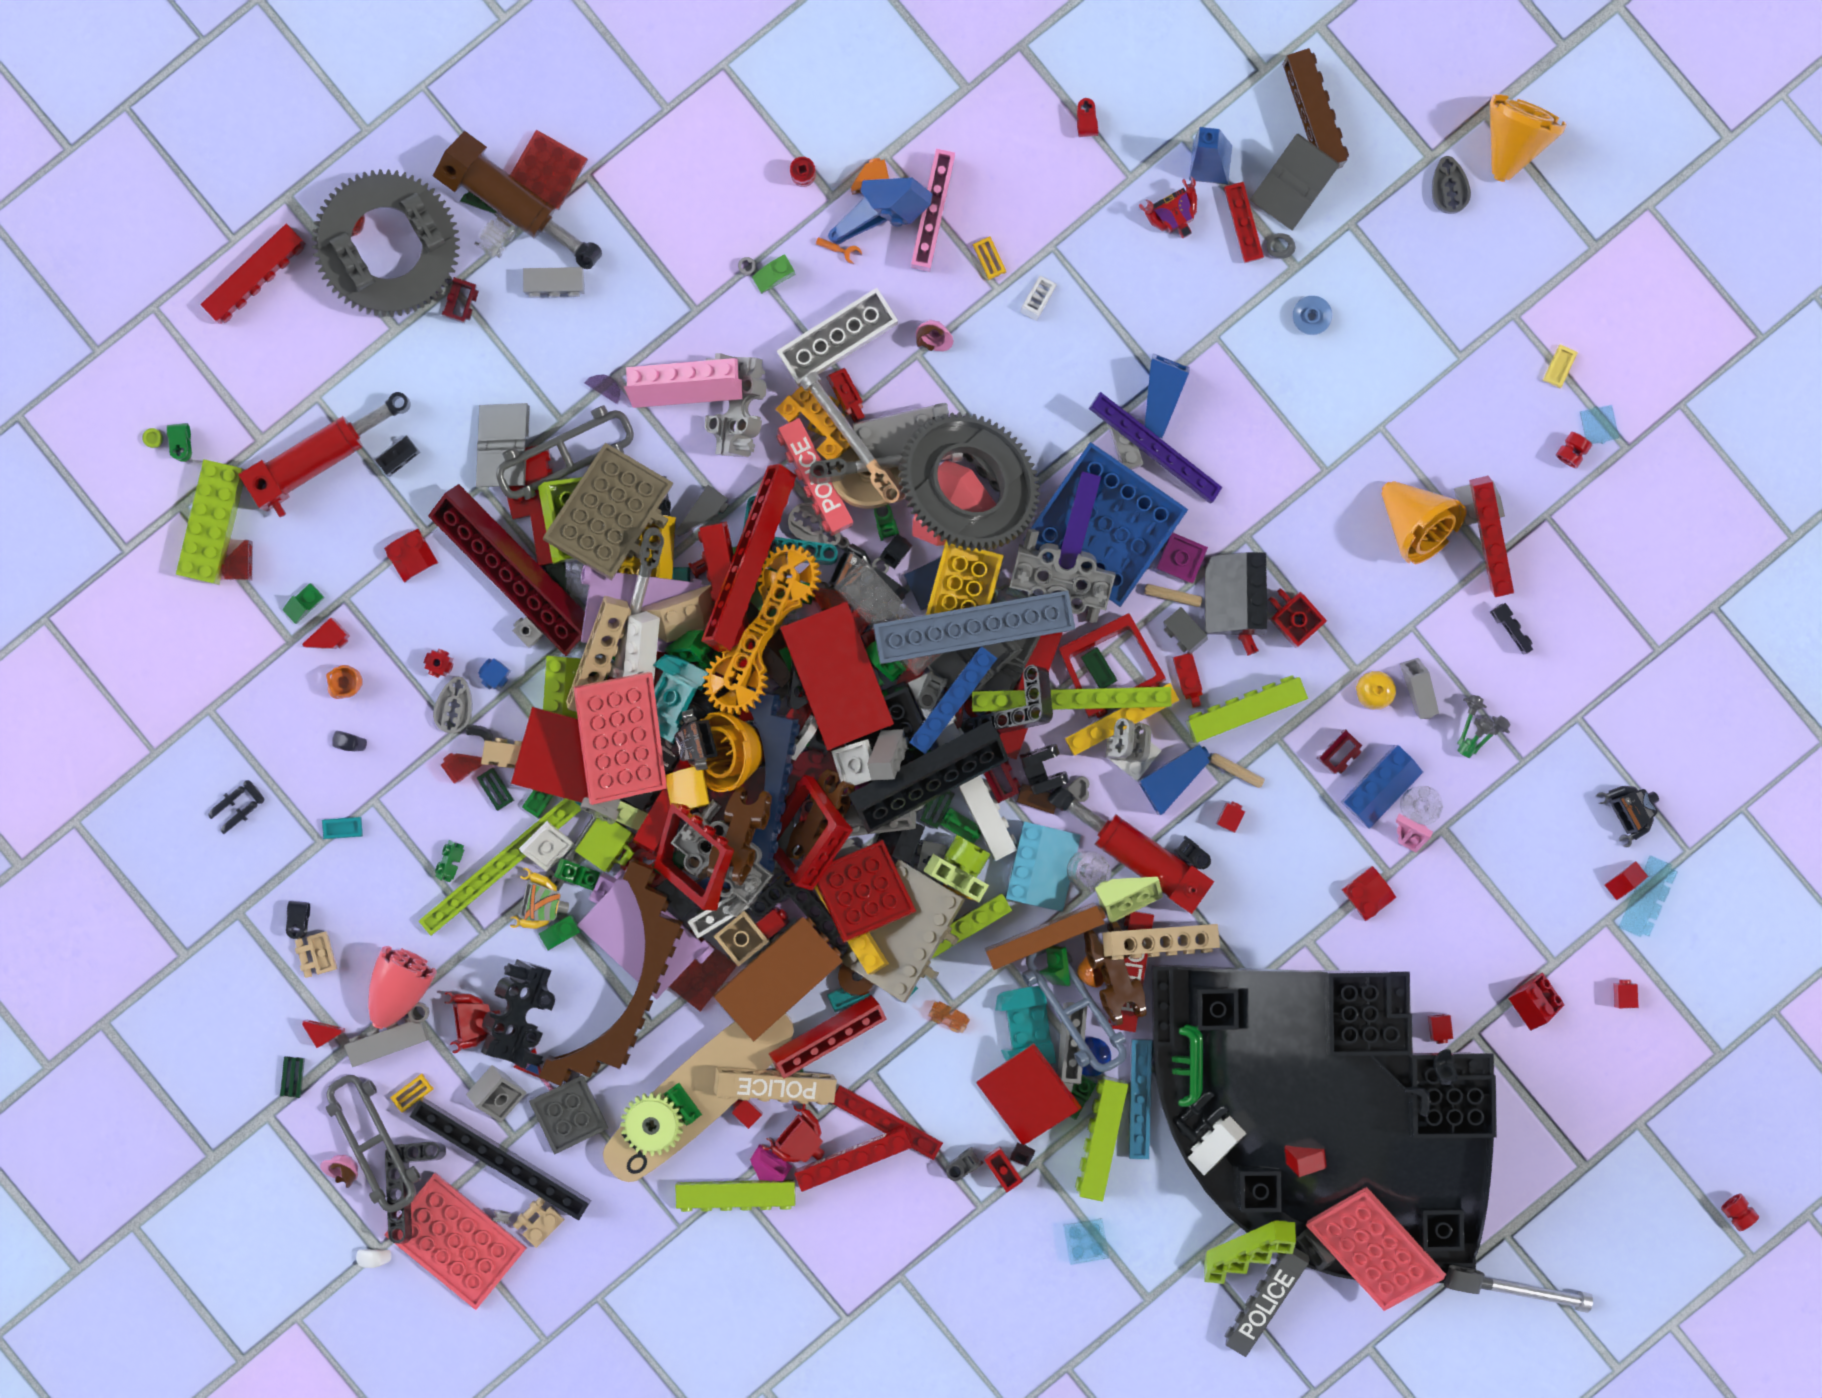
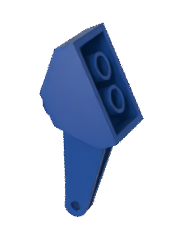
M913 177L863 180L861 193L864 195V198L830 230L828 238L833 243L839 245L886 221L898 227L902 226V224H911L931 205L933 194Z

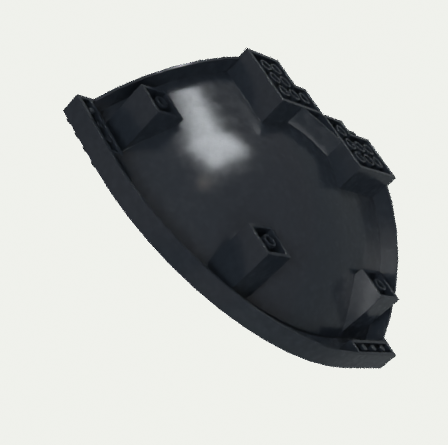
M1151 965L1152 1047L1154 1073L1161 1107L1171 1135L1185 1163L1204 1191L1232 1221L1246 1233L1273 1221L1295 1222V1235L1297 1238L1305 1229H1309L1306 1226L1308 1220L1367 1187L1445 1274H1447L1449 1265L1476 1269V1256L1480 1247L1488 1208L1494 1138H1497L1494 1053H1451L1453 1066L1458 1076L1457 1081L1451 1085L1441 1084L1434 1070V1059L1438 1053H1413L1410 971L1281 970L1200 965ZM1185 1025L1195 1026L1202 1034V1095L1206 1092L1214 1094L1199 1109L1201 1113L1199 1115L1194 1114L1185 1123L1195 1132V1129L1203 1123L1202 1118L1204 1116L1208 1118L1219 1107L1225 1106L1229 1110L1218 1120L1222 1119L1224 1121L1230 1116L1246 1133L1219 1163L1205 1175L1197 1169L1188 1157L1193 1153L1191 1148L1198 1142L1202 1143L1204 1141L1202 1137L1211 1129L1208 1128L1202 1135L1197 1136L1196 1141L1192 1142L1186 1136H1183L1175 1126V1120L1180 1119L1181 1115L1189 1109L1188 1106L1181 1107L1178 1102L1185 1096H1190V1076L1172 1074L1173 1068H1190V1064L1172 1061V1056H1190V1039L1179 1034V1029ZM1405 1087H1423L1429 1092L1431 1105L1427 1118L1420 1116L1419 1113L1421 1096L1405 1091ZM1285 1145L1324 1149L1326 1168L1299 1177L1286 1164ZM1296 1240L1295 1248L1306 1254L1304 1249ZM1309 1258V1264L1307 1265V1267L1318 1271L1316 1266ZM1339 1261L1320 1271L1335 1277L1355 1280ZM1445 1278L1437 1283H1444Z

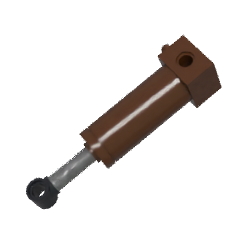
M464 130L445 150L432 176L453 192H456L461 186L533 239L539 233L545 232L555 241L575 254L577 264L583 269H591L600 259L602 250L597 244L582 242L563 227L553 222L552 215L555 207L548 204L540 196L486 158L483 154L487 146Z

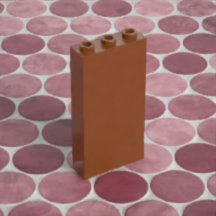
M1091 903L985 947V951L993 970L1101 926L1105 924L1103 919L1106 918V915L1100 905L1097 906L1095 903Z
M801 916L713 995L753 1042L843 962L840 958L842 956L840 951L835 946L831 948L827 944L829 939L822 931L819 934L814 929L816 925L809 917L805 919Z

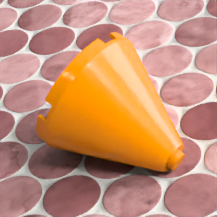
M1493 94L1490 101L1491 169L1492 174L1495 175L1494 178L1501 182L1513 178L1564 133L1567 126L1566 122L1563 121L1560 125L1557 123L1558 116L1524 100H1508L1509 96Z
M1396 481L1387 482L1382 487L1381 495L1401 557L1408 564L1411 562L1414 565L1420 564L1436 555L1450 542L1447 539L1449 534L1453 530L1457 533L1465 520L1467 510L1459 500Z
M709 713L707 717L699 721L709 720L718 756L707 758L706 760L708 769L703 770L706 786L716 792L732 791L740 787L765 762L759 730L729 713Z

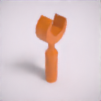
M820 237L816 241V245L834 252L844 253L846 261L850 264H854L849 259L850 253L858 251L862 255V251L857 246H849L845 250L840 248L839 245Z

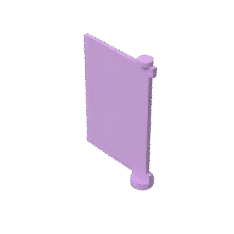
M583 565L581 584L589 585L581 642H588L604 595L627 601L630 606L638 575L617 572L611 581L589 566ZM650 577L642 607L704 587L705 584L701 583V579L693 578V582ZM611 618L608 622L614 623L617 619ZM605 636L602 640L607 641L610 639V636ZM658 638L657 651L666 652L665 648L674 641L667 643Z
M621 869L614 876L617 879L614 882L615 885L577 926L639 983L645 953L644 926L636 897L628 881L623 879L626 870ZM668 910L666 912L662 911L663 914L675 918ZM683 924L681 928L684 929L680 940L676 939L673 945L677 947L672 958L668 957L666 964L669 967L665 976L661 975L659 978L660 988L657 994L653 993L652 995L656 1000L694 959L702 964L715 950L705 940L701 942Z

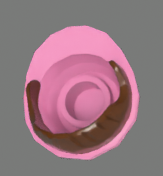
M929 320L917 327L916 344L918 347L924 346L929 351L942 352L952 347L954 342L953 336L940 321Z
M337 1155L331 1160H325L320 1164L321 1170L326 1175L335 1178L336 1183L345 1182L346 1188H349L358 1178V1165L350 1156Z

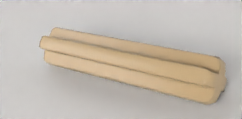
M1146 584L1144 593L1146 595L1200 607L1202 603L1201 596L1152 584Z
M1213 753L1210 758V763L1257 788H1261L1265 781L1263 777L1217 753Z

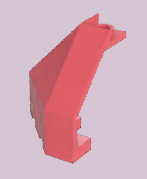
M949 460L944 461L938 466L940 488L947 499L955 506L970 512H984L996 506L995 501L971 469L954 462L952 463ZM915 514L912 536L936 546L945 545L947 539L942 542L940 541V535L934 537L933 530L928 533V526L922 527L923 521H916L915 519L918 515Z

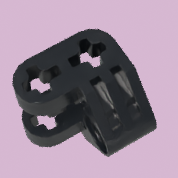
M1057 744L1037 748L1034 751L1019 755L1033 794L1052 790L1070 781L1066 771L1047 776L1043 761L1060 754Z

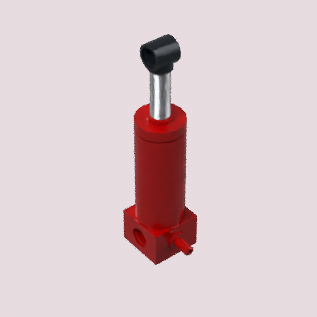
M401 392L392 393L389 399L385 401V404L356 422H348L342 416L268 462L261 460L238 475L257 506L264 511L274 508L277 515L281 518L286 515V512L280 503L290 498L289 492L363 448L360 435L391 416L406 413L411 407L410 399ZM403 398V406L396 408L395 401ZM266 482V488L262 489L263 484Z
M1064 787L1055 788L1048 797L1047 801L1061 811H1070V814H1074V817H1078L1080 821L1082 820L1083 823H1086L1098 832V838L1094 843L1098 848L1141 878L1158 877L1162 893L1188 913L1192 914L1215 882L1192 865H1188L1117 814L1111 820L1105 821L1089 808L1076 801L1074 795Z

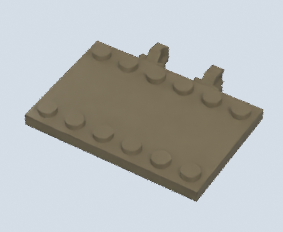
M605 443L545 533L543 540L612 581L627 556L630 558L635 556L640 559L639 552L641 546H639L640 541L638 539L647 525L651 526L654 523L663 529L667 524L668 518L661 515L662 511L658 508L672 488L673 482Z
M898 859L895 867L916 912L870 932L889 964L874 974H867L850 945L842 957V964L906 1003L920 977L924 978L926 975L931 979H936L940 972L934 971L929 966L931 964L930 960L939 944L943 943L944 940L950 941L953 945H956L959 937L951 933L952 928L950 925L965 899L906 862Z

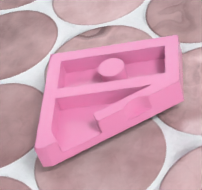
M1400 813L1398 814L1396 823L1399 825L1397 828L1398 842L1404 847L1417 852L1431 838L1433 831L1423 824H1418Z

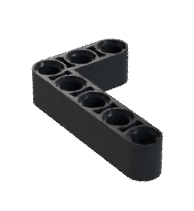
M1029 665L1025 668L1023 677L1026 706L965 719L961 724L963 733H967L988 721H991L998 734L1049 723L1053 717L1048 670L1036 665Z
M786 873L757 896V900L750 906L752 914L758 917L763 916L788 895L802 912L815 923V927L824 933L833 947L835 946L839 951H844L849 947L848 942L845 945H840L837 942V937L840 934L823 902L812 890L798 887L795 884L787 885L785 877L788 875ZM777 889L780 897L773 898L770 895V890ZM798 892H806L808 895L807 900L799 899ZM756 902H762L765 905V910H757ZM811 907H819L821 914H812ZM824 922H832L834 929H825Z
M439 1142L394 1145L396 1150H399V1156L406 1170L409 1168V1163L441 1160L446 1155V1147ZM434 1146L437 1147V1154L435 1156L432 1155V1148ZM415 1148L418 1149L417 1157L413 1156V1150ZM386 1149V1196L388 1204L393 1205L404 1199L408 1195V1190L401 1176L398 1179L395 1178L397 1168ZM398 1189L401 1191V1197L399 1199L396 1198V1192ZM411 1203L401 1209L402 1217L400 1219L397 1218V1212H387L388 1237L393 1243L405 1244L412 1238ZM400 1229L403 1232V1237L401 1239H399L397 1236L398 1231Z

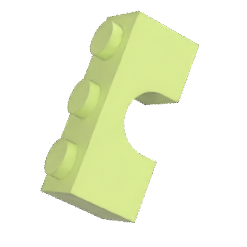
M935 854L931 856L924 869V872L955 888L977 902L981 901L989 886L982 880L968 874Z

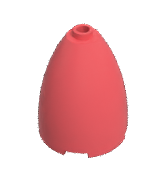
M390 946L382 947L372 972L368 1009L372 1025L378 1029L391 1026L412 1010L426 993L437 973L435 968L431 969L427 966V960L403 948L401 950H391L392 947Z

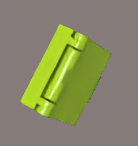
M597 818L575 849V852L602 871L608 873L612 870L615 863L623 866L628 863L634 854L628 843L632 841L635 834L617 821L609 824L607 821ZM624 849H626L624 855L621 857L620 860H618L619 856L622 854Z

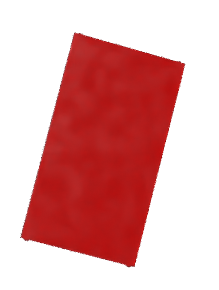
M842 602V604L780 627L827 750H832L837 746L894 724L847 602Z

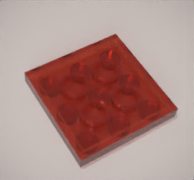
M536 129L510 175L559 211L585 167L588 158Z
M690 929V932L696 937L693 930ZM703 937L698 939L701 942L705 940L715 950L702 964L694 959L669 986L700 1012L737 967L735 962Z

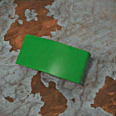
M561 858L554 877L593 891L600 872Z
M1083 1075L1081 1076V1084H1073L1071 1093L1082 1107L1079 1111L1069 1116L1074 1120L1078 1118L1097 1085Z

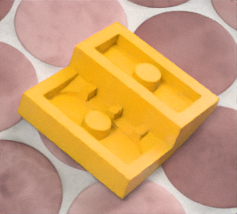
M690 767L665 775L670 805L671 803L684 804L691 810L710 805L703 770L697 771L695 767Z

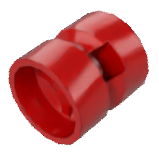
M804 156L795 158L792 161L790 174L793 182L797 186L807 187L815 181L816 169L810 158Z
M1571 431L1565 440L1566 445L1560 447L1556 457L1566 465L1577 469L1583 461L1582 455H1586L1593 445L1582 435Z
M1741 1193L1729 1198L1721 1207V1210L1728 1218L1732 1217V1224L1740 1232L1751 1227L1759 1219L1757 1212L1753 1207H1748L1749 1202Z

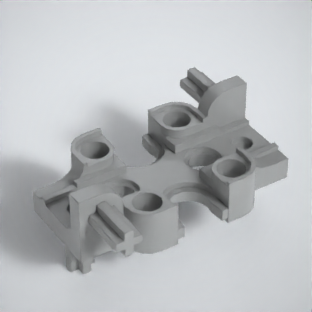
M715 353V359L706 358V361L738 359V379H742V399L729 400V409L725 414L706 415L705 429L707 432L714 434L716 438V455L749 457L755 448L752 438L760 433L762 425L761 417L751 416L748 407L751 401L755 399L763 400L766 396V382L760 379L762 375H765V370L762 367L763 359L732 357L722 353Z
M1027 529L1024 545L1019 544L1010 588L1029 592L1028 597L1037 596L1033 593L1036 589L1042 590L1044 592L1042 595L1050 594L1054 591L1062 592L1068 590L1072 613L1080 614L1089 606L1086 620L1091 623H1097L1100 609L1105 611L1107 609L1115 572L1098 568L1095 556L1084 551L1078 554L1073 568L1064 569L1059 565L1061 549H1058V545L1046 543L1039 550L1035 549L1039 531ZM1050 552L1053 554V557L1046 559L1043 557V554ZM1085 561H1088L1092 564V566L1089 568H1084L1081 566V564ZM1040 571H1046L1049 577L1046 580H1040L1037 574ZM1079 580H1084L1088 585L1085 589H1078L1076 583ZM1078 598L1082 603L1074 605L1072 600Z
M712 799L710 805L702 813H693L703 819L702 823L704 825H709L714 829L717 825L722 826L724 829L722 836L726 837L730 824L724 820L711 822L722 807L717 801ZM686 823L672 840L671 844L686 855L683 863L684 867L697 877L709 865L711 850L709 852L702 850V842L708 840ZM751 842L749 848L755 850V860L744 883L741 886L735 885L732 881V869L734 867H729L724 881L730 884L731 889L729 892H725L722 889L720 895L721 897H729L733 894L737 896L728 908L730 914L735 917L740 914L746 905H751L757 900L758 894L773 876L771 872L759 863L762 858V852L753 842ZM693 856L697 857L700 861L698 867L691 865Z

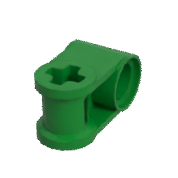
M189 424L167 425L170 455L180 462H187L192 457Z
M889 504L885 505L888 509V514L885 517L879 516L877 508H874L880 541H884V538L895 536L897 533L899 534Z

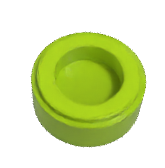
M149 428L143 433L142 440L146 446L158 448L162 445L164 437L160 430Z

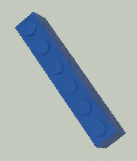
M981 646L909 742L926 754L997 658Z

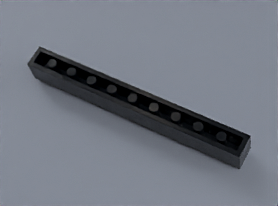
M424 1097L418 1101L409 1116L578 1221L592 1201Z

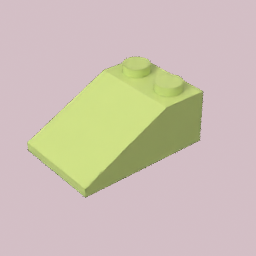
M1158 877L1111 879L1103 881L1095 887L1099 904L1110 923L1163 898Z

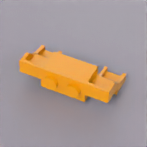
M800 386L776 408L789 423L802 413L827 437L816 449L826 460L836 459L851 448L848 441L810 390L805 391Z

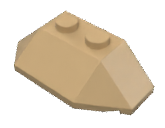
M710 584L642 607L641 612L647 611L660 618L658 638L667 643L677 640L688 631H703L706 629L715 606V601L711 598L712 586Z

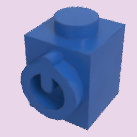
M489 658L479 669L478 674L482 679L481 683L490 690L491 688H503L509 680L507 676L511 673V670L495 658L491 660Z

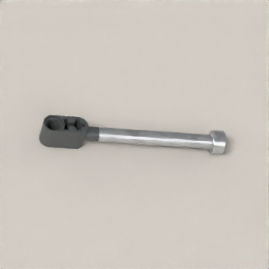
M900 454L875 459L882 469L899 467L901 465L899 460L902 456ZM950 454L941 460L950 459L952 463L960 462L963 460V454ZM836 458L814 462L810 467L808 476L812 483L823 484L841 481L847 474L867 472L869 470L862 460L845 462L843 459ZM816 469L821 470L823 475L816 476L813 471Z
M655 527L647 529L643 537L639 552L641 566L629 606L631 615L641 612L651 571L658 565L664 538L661 531ZM653 535L659 536L656 542H650L649 538ZM649 549H651V554L653 558H649V561H646V558H648L650 554ZM625 621L624 635L620 640L615 662L612 663L610 673L608 674L613 678L623 677L628 621Z
M1449 1265L1444 1281L1445 1287L1456 1291L1480 1294V1290L1484 1289L1575 1306L1577 1311L1589 1313L1593 1306V1296L1591 1293L1579 1291L1576 1295L1484 1277L1485 1274L1479 1270L1456 1265Z

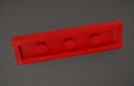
M1244 182L1225 186L1224 191L1244 264L1263 259L1264 256Z

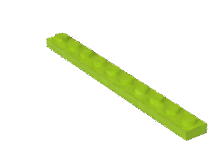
M1171 687L1051 690L1053 710L1172 707ZM1025 690L972 692V712L1004 711L1026 706Z
M564 798L418 922L430 936L434 935L527 857L519 848L546 821L559 830L581 811L580 806L575 801Z

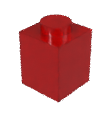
M1234 801L1231 804L1225 803L1216 824L1235 833L1246 811L1241 810L1243 806Z
M777 907L757 922L756 925L766 938L769 939L790 923V921L788 920L787 913Z
M1621 979L1619 983H1613L1614 1007L1619 1009L1639 1008L1638 984L1632 983L1631 979Z
M1439 1014L1428 1016L1431 1040L1436 1041V1044L1448 1043V1039H1453L1451 1015Z
M738 1099L732 1105L734 1108L732 1114L748 1129L763 1115V1112L751 1100Z

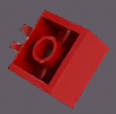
M1280 588L1277 592L1285 600L1286 604L1281 607L1275 598L1270 597L1268 600L1277 612L1269 620L1294 648H1298L1323 626L1327 620L1302 592L1297 593L1291 599ZM1295 615L1296 617H1298L1299 615L1302 617V619L1300 620V622L1302 623L1301 625H1299V623L1295 624Z

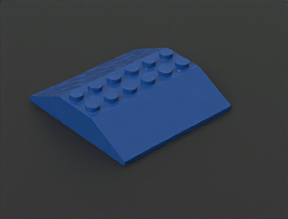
M1090 442L1031 529L1039 531L1035 549L1039 550L1046 543L1058 545V549H1061L1082 471L1101 476L1081 551L1093 554L1098 568L1115 572L1109 600L1121 607L1189 509ZM1050 552L1044 553L1049 559L1053 557V554ZM1085 561L1081 564V566L1084 568H1089L1092 566V564L1088 561Z

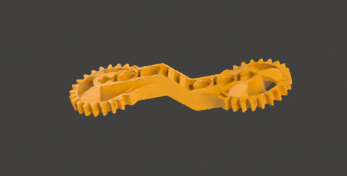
M785 544L783 550L776 547L777 553L775 554L769 551L771 557L765 559L766 563L763 564V571L760 575L762 577L757 580L758 583L762 584L758 587V590L763 600V606L758 617L746 628L740 642L731 651H723V658L715 656L717 662L710 661L712 669H705L709 673V676H703L708 681V683L703 684V687L709 689L705 692V695L711 696L708 701L714 703V707L716 709L720 708V711L723 713L727 709L730 715L734 713V710L740 715L741 709L748 713V706L755 709L754 702H762L759 695L765 696L766 694L762 691V688H768L763 683V681L768 680V677L763 675L767 672V669L762 659V653L767 642L779 630L785 616L792 610L801 608L802 600L809 603L807 597L809 595L815 597L812 591L819 590L815 584L821 582L816 577L822 574L821 571L816 570L820 565L815 562L816 558L810 556L811 553L808 550L804 552V548L801 546L797 549L792 544L789 549ZM808 560L810 564L799 573L795 567ZM769 567H770V568H772V569H774V570H776V571H778V572L776 573V572L771 571V570H768V569H769ZM801 581L809 583L810 586L801 583ZM785 591L784 597L778 599V593ZM777 609L776 615L769 617L770 611ZM755 641V647L749 650V643ZM747 659V665L744 668H740L741 661ZM715 672H717V673L723 675L724 678H721V677H719V676H716V675H715ZM724 686L730 690L718 699L715 696ZM747 686L757 689L756 692L747 689Z

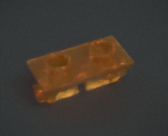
M935 1001L927 1016L931 1017V1020L935 1023H943L949 1026L951 1031L963 1034L970 1021L967 1018L968 1015L956 1009L950 1015L949 1012L952 1007L941 1001Z

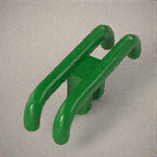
M1185 1025L1179 1029L1180 1035L1187 1036L1190 1039V1056H1172L1173 1062L1190 1064V1068L1172 1069V1074L1190 1076V1096H1185L1179 1100L1178 1104L1181 1107L1194 1104L1202 1096L1203 1037L1200 1030L1192 1025Z

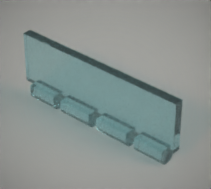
M1651 855L1649 856L1644 867V871L1649 877L1635 888L1618 926L1619 928L1639 937L1642 934L1650 937L1655 924L1648 920L1649 918L1658 919L1663 906L1656 902L1657 900L1665 902L1671 889L1664 885V883L1673 884L1678 871L1671 869L1672 864Z

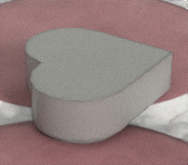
M1080 776L1065 789L1071 792L1078 802H1085L1089 798L1087 789L1090 783L1086 777Z

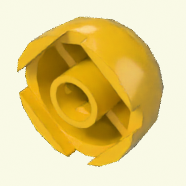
M1371 671L1364 674L1357 683L1358 700L1368 709L1381 710L1393 702L1396 695V685L1388 674L1381 671Z

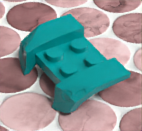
M665 654L653 664V666L663 670L654 688L660 737L674 743L675 733L680 731L681 725L679 723L682 719V712L687 710L697 689L702 690L703 684L707 681L703 676H709V673L684 659Z
M1039 985L1009 990L997 995L995 1011H1006L1012 1048L1001 1050L1006 1061L1034 1043L1049 1064L1056 1063L1046 1010L1047 999Z

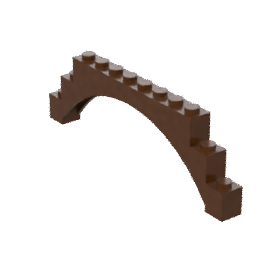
M632 858L623 877L624 880L628 881L636 897L642 916L645 936L643 968L633 998L621 1017L597 1039L572 1052L556 1057L549 1055L539 1075L540 1078L561 1086L564 1081L568 1082L572 1073L570 1070L589 1078L593 1073L597 1074L601 1063L598 1061L619 1070L622 1065H627L631 1054H628L630 1046L634 1048L638 1036L635 1034L638 1029H642L646 1021L643 1018L645 1011H650L654 1002L650 999L653 993L657 994L660 988L659 978L661 975L665 976L669 967L666 964L668 957H673L677 948L673 945L676 939L680 940L684 929L681 928L683 922L662 913V911L666 912L670 901L667 900L669 895L648 886V884H652L656 875L653 873V866Z

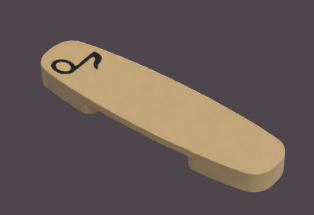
M785 1013L754 1042L734 1021L677 1068L653 1091L654 1096L657 1097L660 1092L662 1094L661 1098L664 1099V1093L680 1083L702 1115L690 1125L686 1126L684 1123L683 1126L679 1127L683 1129V1133L677 1134L681 1138L679 1141L674 1140L676 1143L674 1148L669 1145V1152L663 1149V1153L659 1155L655 1151L654 1156H651L650 1151L643 1155L642 1149L636 1152L637 1147L635 1145L630 1148L631 1141L624 1140L627 1134L621 1133L625 1127L620 1126L605 1145L603 1151L604 1163L613 1175L625 1182L639 1180L680 1151L719 1118L739 1098L721 1099L719 1096H716L714 1091L716 1067L767 1070L773 1063L769 1053L792 1040L794 1025L790 1016ZM651 1120L649 1122L651 1124L650 1127L654 1128V1121Z

